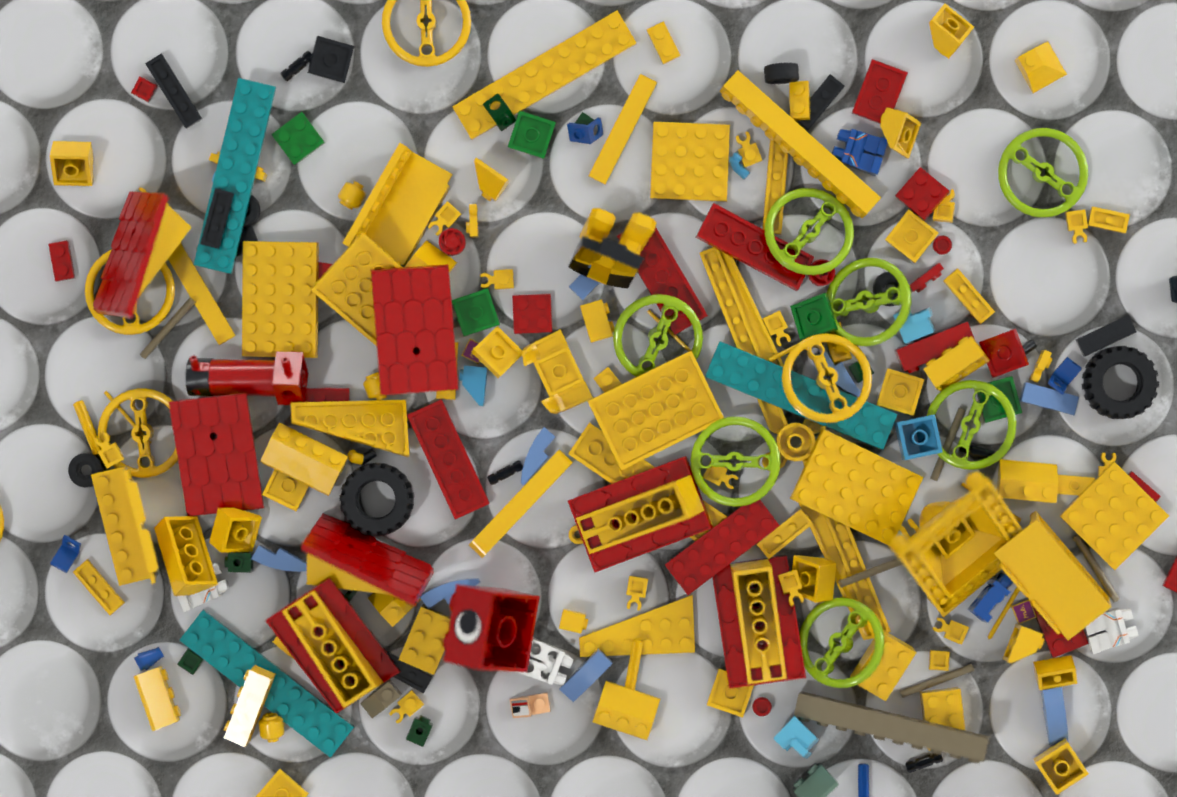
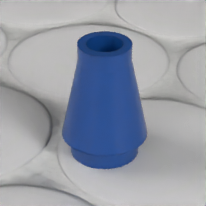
M157 647L138 653V656L134 657L142 671L144 669L148 670L158 660L163 658L164 655L160 648Z

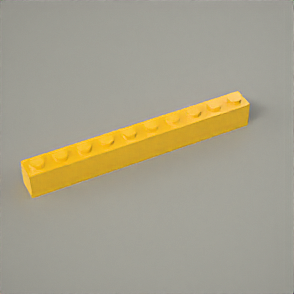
M739 70L721 88L719 92L722 93L721 95L726 101H731L736 106L738 112L749 117L754 126L760 127L770 140L777 142L783 152L789 153L798 165L805 167L811 177L817 178L827 191L833 192L837 200L851 208L850 210L855 216L864 218L881 199L877 193Z

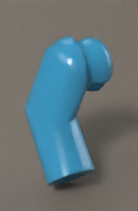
M735 152L733 156H730L729 162L733 171L744 180L750 172L739 163L742 160V156Z

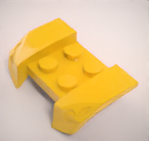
M561 329L524 347L522 350L524 366L534 363L549 395V398L541 402L550 413H561L593 398Z

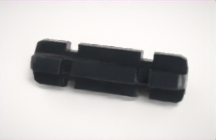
M306 51L302 58L299 57L288 66V69H284L281 72L284 80H290L293 74L296 75L307 66V63H310L312 56L310 51Z
M974 445L969 447V455L982 459L988 458L996 452L992 450L987 451L985 448ZM959 447V452L967 454L964 447Z
M516 461L512 466L509 465L497 471L496 474L489 475L487 479L491 485H494L499 480L502 481L514 475L516 471L518 473L523 470V465L521 461Z
M933 753L932 756L927 755L915 759L914 762H906L905 766L907 771L911 773L916 771V769L920 770L932 766L933 763H940L943 761L942 754Z

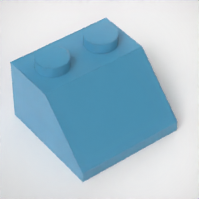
M935 415L894 423L902 460L943 452Z

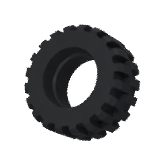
M1115 346L1101 350L1085 366L1086 371L1082 375L1084 379L1082 390L1084 389L1085 391L1084 397L1089 401V406L1097 410L1098 414L1111 419H1129L1142 414L1146 408L1153 404L1152 400L1158 394L1156 388L1159 387V381H1157L1156 376L1159 375L1157 370H1154L1153 361L1149 360L1144 352H1139L1134 347ZM1120 364L1130 367L1137 378V388L1134 395L1124 401L1110 398L1103 387L1104 374L1114 365Z
M370 463L355 469L346 478L341 488L339 501H341L340 508L345 516V520L355 530L371 536L388 535L401 528L411 516L414 507V492L411 483L406 478L407 476L399 471L398 468L385 463ZM373 481L386 483L395 494L393 509L383 517L376 518L367 515L359 503L361 490L365 485Z

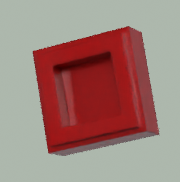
M139 76L131 94L149 103L157 85Z

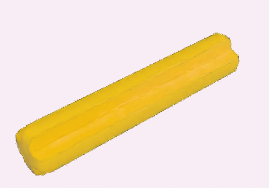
M77 401L73 406L93 455H98V451L101 448L94 441V438L98 436L84 401Z
M634 639L632 642L625 687L631 690H635L643 648V641Z

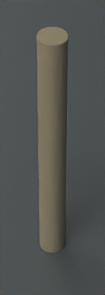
M189 298L145 347L140 353L141 357L146 359L196 303L192 298Z
M958 408L942 447L947 453L950 451L966 411L962 408ZM938 457L930 479L935 481L938 480L945 463L940 457Z
M1078 534L1072 537L1113 603L1120 599L1083 539Z
M897 558L841 579L838 582L842 588L903 565V563Z
M966 665L900 690L901 696L904 698L974 671L973 665Z

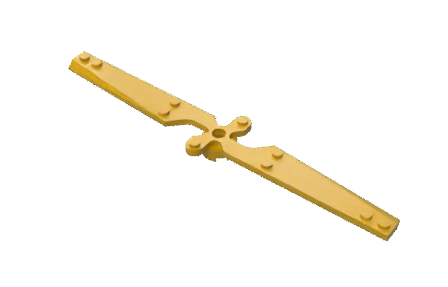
M714 247L700 252L699 255L736 348L768 361L769 357L778 352L734 258ZM781 358L772 361L774 364L784 366ZM757 399L769 430L777 434L776 443L780 453V468L785 466L787 460H802L805 466L803 460H808L815 445L814 434L821 432L826 427L806 418L803 424H788L782 408ZM794 436L799 437L801 440V444L797 448H793L790 445V439ZM767 457L762 458L764 468L769 465ZM798 503L800 508L814 522L810 529L824 558L837 563L835 582L843 598L854 599L868 606L879 619L882 629L888 633L891 632L870 577L842 588L839 585V580L866 570L850 527ZM848 607L850 613L854 611L853 608ZM857 615L855 618L856 624L860 622V615ZM867 621L864 627L858 629L863 640L875 637L869 621Z

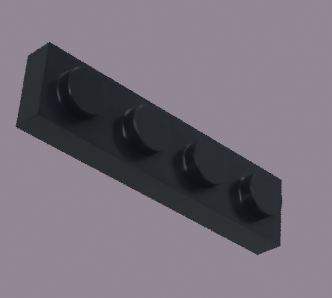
M163 54L145 63L184 127L188 129L201 121V115Z

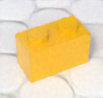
M601 299L580 306L591 343L613 337L614 324L613 321H608L607 314L610 311L607 302L603 303Z
M1071 655L1033 662L1039 690L1078 684L1076 667Z

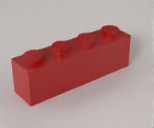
M965 322L894 351L902 371L912 373L919 370L918 366L943 356L942 353L948 348L953 349L958 346V342L965 337L970 338L971 336L974 338L969 323Z

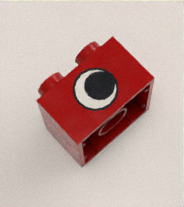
M456 584L455 593L452 595L449 604L452 612L449 631L443 639L445 650L443 661L477 670L527 672L540 596L505 588Z

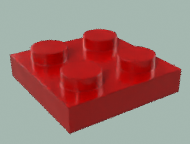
M920 167L898 191L895 197L925 221L950 191Z
M551 294L512 296L514 334L552 332Z
M1016 328L979 342L981 349L990 360L987 365L992 378L1029 365Z

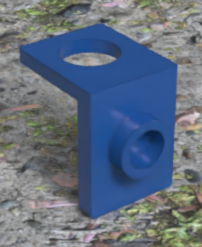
M599 117L588 125L570 122L567 124L569 140L571 142L592 144L603 136L602 122ZM595 125L598 126L596 135L593 132Z
M1066 357L1051 374L1048 384L1063 395L1067 386L1082 368Z
M64 535L62 545L53 557L50 565L67 573L80 553L81 543Z

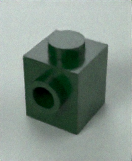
M229 552L228 556H225L224 566L228 568V572L251 573L253 572V560L251 559L253 553Z
M422 715L419 718L415 717L405 740L424 747L433 726L430 723L431 719Z

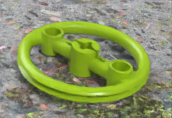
M1036 128L1020 134L1005 148L999 162L998 179L1004 196L1017 210L1033 217H1052L1069 210L1081 198L1087 185L1088 164L1082 149L1070 136L1055 129ZM1035 137H1051L1066 144L1078 161L1079 181L1077 186H1074L1071 182H1065L1055 175L1051 164L1046 162L1039 163L1032 158L1028 151L1021 147V144ZM1016 151L1024 153V160L1021 161L1016 158ZM1012 159L1014 163L1022 164L1032 171L1033 179L1036 182H1046L1055 188L1058 195L1065 198V202L1049 209L1033 208L1021 202L1014 195L1008 183L1007 167L1009 160ZM1045 169V170H1046V172H1045L1046 175L1043 176V177H1041V176H1040V174H1041V171H1040V170ZM1063 185L1070 187L1071 192L1069 195L1062 192Z
M801 188L784 194L771 207L765 222V238L770 252L781 265L796 273L818 275L831 271L844 261L853 244L854 227L849 212L836 197L823 190ZM813 197L823 200L824 203L819 212L812 220H806L802 224L798 236L793 242L788 243L783 250L779 249L774 237V222L780 209L786 203L797 198ZM823 208L830 209L832 214H826ZM838 213L845 228L844 244L840 252L832 260L822 265L806 266L796 263L794 260L805 244L815 241L820 233L821 226ZM815 225V227L813 228L812 232L808 233V234L805 236L806 231H808L809 229H811V228ZM787 249H793L795 255H790Z
M862 258L849 263L835 275L826 292L838 328L834 332L857 346H874L889 340L902 328L910 312L911 290L906 277L896 266L879 258ZM864 267L885 269L899 283L898 288L891 287L884 293L873 294L869 291H861L855 299L845 301L840 298L835 299L837 289L842 281L852 272ZM898 293V297L892 300L893 295ZM890 303L896 306L901 305L899 315L894 323L884 332L872 337L851 335L837 321L838 316H846L851 311L862 309L867 313H874L879 309L880 305ZM843 304L842 310L838 311V307Z
M656 294L642 297L626 307L616 322L613 342L616 355L628 372L637 377L655 368L654 361L659 350L664 349L668 345L667 331L671 322L676 320L679 311H682L689 318L693 326L694 345L692 352L697 360L702 349L703 332L696 313L689 305L676 297ZM650 304H664L661 308L662 316L657 327H653L648 332L649 346L646 353L639 359V364L635 366L627 358L623 350L622 332L631 315L638 309ZM673 309L674 313L671 316H666L665 311ZM659 335H661L662 339H658L657 341H655V338H658ZM645 361L652 362L651 366L647 368L643 367L642 364Z
M965 380L944 388L932 401L927 416H936L941 403L954 392L968 388L975 390L970 412L961 421L963 431L958 445L954 448L952 454L947 453L942 448L943 452L937 453V455L954 467L976 470L991 466L1008 452L1016 434V416L1008 398L995 386L978 380ZM978 392H983L986 395L985 402L978 403L975 396ZM993 395L1001 403L1007 415L1008 430L1006 438L993 455L979 461H968L969 447L973 435L981 428L979 419L983 407L988 402L989 396ZM973 419L976 428H972L969 431L967 440H965L968 433L966 422H970ZM958 447L966 449L967 454L965 457L957 456L956 450Z
M726 417L712 423L696 439L691 452V471L697 486L711 500L725 506H745L760 500L772 489L780 471V453L774 437L764 426L745 417ZM730 425H741L759 433L766 441L770 454L744 456L739 452H730L725 456L702 453L701 449L708 437L718 429ZM706 455L711 458L709 466H704L702 463V459ZM736 456V459L740 461H751V463H738L735 467L731 462H720V460L731 461ZM762 457H767L769 460V465L765 468L761 467L759 463ZM727 467L731 471H740L743 468H759L761 470H769L770 474L764 485L755 493L742 498H729L716 493L707 485L701 474V469Z
M833 598V600L822 602L807 615L799 632L805 669L815 680L830 687L848 688L862 683L876 670L884 651V633L879 619L868 606L854 599ZM840 606L853 608L854 611L849 614L848 623L841 633L836 632L830 636L829 650L823 658L817 659L815 664H813L808 653L807 641L814 621L823 612L831 608ZM857 615H860V622L856 624L855 618ZM869 621L874 631L875 647L868 665L859 674L851 678L833 679L828 677V674L834 670V662L839 655L847 653L852 649V637ZM824 662H826V663H827V667H826V669L823 671V670H822V664H823Z

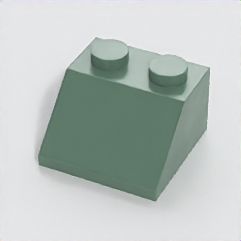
M820 763L818 766L814 764L807 771L809 774L804 779L802 777L794 783L793 786L795 788L792 790L798 797H827L839 783Z

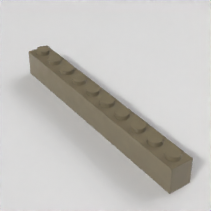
M803 691L798 694L794 716H797L800 721L809 722L813 720L817 721L818 725L828 727V724L836 726V729L841 731H847V729L855 730V734L866 736V733L874 735L873 738L878 740L888 738L892 739V743L903 745L908 743L911 744L912 748L920 750L925 747L929 748L932 753L942 754V752L949 753L950 757L961 759L962 756L969 758L968 761L973 763L984 762L990 736Z

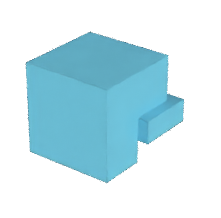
M930 307L914 314L911 311L909 312L907 320L899 330L905 344L935 331L930 319L933 315ZM899 312L893 315L895 320L899 315Z
M795 716L773 738L784 750L788 751L793 747L805 759L812 755L809 750L819 741Z

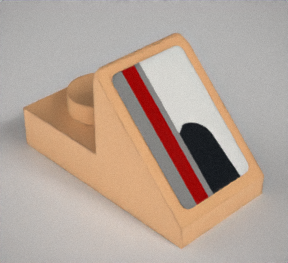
M547 692L510 699L513 718L531 717L532 715L551 712Z

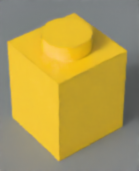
M563 609L559 629L581 634L582 629L586 630L589 619L585 618V613Z

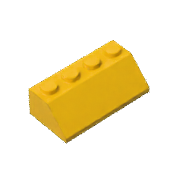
M279 422L260 462L329 496L346 465L348 456Z
M198 516L164 517L154 527L174 596L193 595L217 586L218 582Z

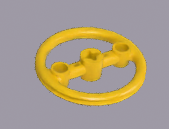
M387 0L383 9L382 30L386 42L398 57L413 65L430 67L451 60L465 46L470 34L471 15L466 0H456L462 12V30L457 42L444 54L435 55L433 30L436 27V19L432 13V0H420V13L416 19L417 25L421 30L420 55L418 57L403 50L393 37L390 18L397 0ZM426 6H427V17H428L429 21H431V22L428 23V26H427V37H426V27H425L424 23H422V21H425V18H426V12H425V7H426ZM425 46L432 47V52L429 55H424L422 49Z
M109 250L95 261L86 278L85 298L91 314L102 326L119 334L135 335L153 329L165 319L173 305L175 285L169 267L164 263L160 269L166 283V296L159 312L146 323L140 324L136 305L134 310L135 322L130 324L127 322V318L123 317V325H118L108 320L103 314H98L93 307L95 279L101 268L107 263L111 250Z
M817 334L802 340L791 350L783 366L782 384L788 401L801 415L817 422L834 423L851 417L865 404L872 386V373L865 354L857 345L839 335ZM822 343H834L846 348L855 356L861 366L863 387L858 399L850 407L847 406L846 399L839 393L836 386L838 373L835 369L828 366L824 357L825 349ZM818 348L820 355H814L811 349ZM803 350H807L808 357L814 361L818 371L816 383L820 388L826 390L832 414L812 411L800 402L793 391L791 370L794 361ZM826 375V377L830 376L831 379L828 381L827 379L824 380L823 377ZM834 401H840L843 406L842 409H837L834 406Z
M147 388L128 390L115 397L102 412L98 425V438L101 442H104L105 437L103 433L107 432L108 421L113 411L124 401H131L130 407L134 411L136 424L131 431V436L138 443L140 457L137 460L139 468L130 467L132 477L138 478L157 476L166 472L178 461L175 448L172 455L159 466L154 465L155 458L151 455L149 441L154 435V430L147 423L146 409L148 401L146 399L148 397L156 399L168 408L169 402L173 400L164 393ZM137 399L143 402L141 410L135 407ZM141 430L146 431V435H139L138 432ZM144 456L150 459L148 467L142 463ZM122 462L113 465L114 468L126 466Z

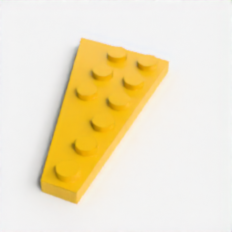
M406 400L296 402L290 404L292 424L409 457Z
M693 595L579 637L580 657H590L598 648L606 656L630 655L634 639L643 641L641 655L694 653Z

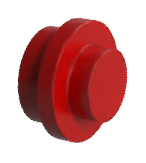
M938 236L933 241V249L937 254H947L952 248V242L947 236Z
M759 697L754 700L752 708L756 715L766 716L770 713L772 705L767 698Z

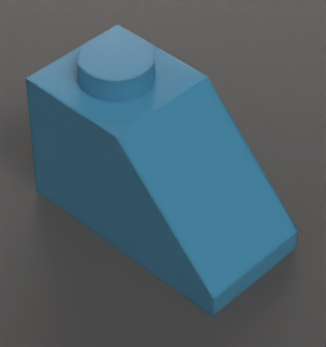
M464 365V369H460L459 380L462 381V385L478 405L484 406L488 368Z

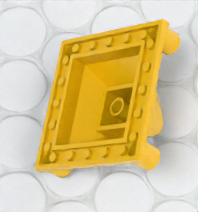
M977 471L970 473L966 478L965 485L970 490L968 494L952 502H934L923 508L919 521L920 529L911 541L905 535L900 534L894 536L890 542V549L902 561L927 595V599L943 617L1002 570L999 566L1000 560L994 552L1023 530L991 481Z

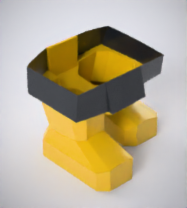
M592 208L579 236L581 240L575 249L568 267L583 276L605 285L628 289L644 260L643 257L639 256L640 252L653 234L657 223L651 217L641 213H633L621 234L619 243L607 239L616 217L603 209Z

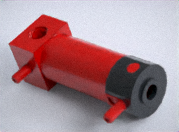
M276 352L275 360H230L197 358L195 355H192L187 361L185 382L189 396L247 393V396H275L278 405H290L291 403L305 402L309 372L303 352Z

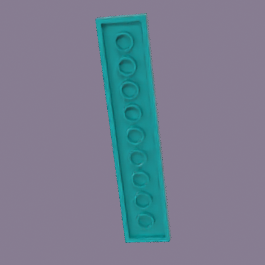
M238 78L193 264L195 266L229 274L233 272L276 92L275 86ZM215 188L235 193L220 249L200 244Z
M719 341L706 372V378L806 418L794 409L785 395L782 384V366ZM791 371L792 388L800 402L812 411L832 414L826 390L820 388L816 380ZM839 390L840 395L846 399L848 407L853 405L858 399ZM834 401V406L837 409H842V403ZM866 401L858 412L845 420L834 423L811 421L883 450L898 414Z
M204 609L180 638L183 644L239 687H244L246 682L243 680L247 669L250 670L254 665L275 673L276 676L264 707L272 713H277L278 716H281L287 725L330 758L353 730L354 726L338 713L336 714L329 706Z

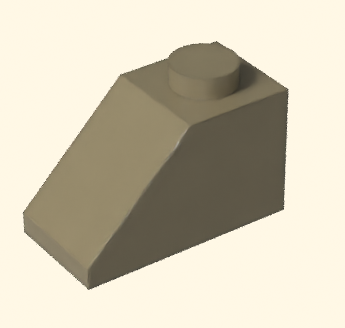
M390 679L360 704L370 717L374 718L401 697L402 693Z

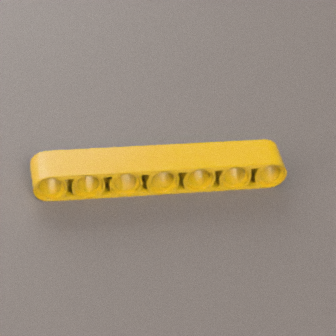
M559 449L468 546L483 558L573 462Z

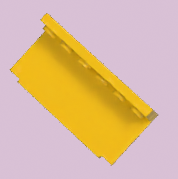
M399 143L342 243L349 247L363 232L400 265L406 266L423 237L427 225L432 221L450 189L448 183L453 174L412 152L404 144Z
M129 465L91 474L119 586L149 578L151 584L156 583L158 563L150 532L144 526L146 516L138 485L132 479Z
M1034 511L1030 515V524L998 548L994 554L1000 560L999 566L1024 596L1028 597L1032 605L1057 634L1062 633L1067 640H1070L1111 608L1110 597L1040 514Z

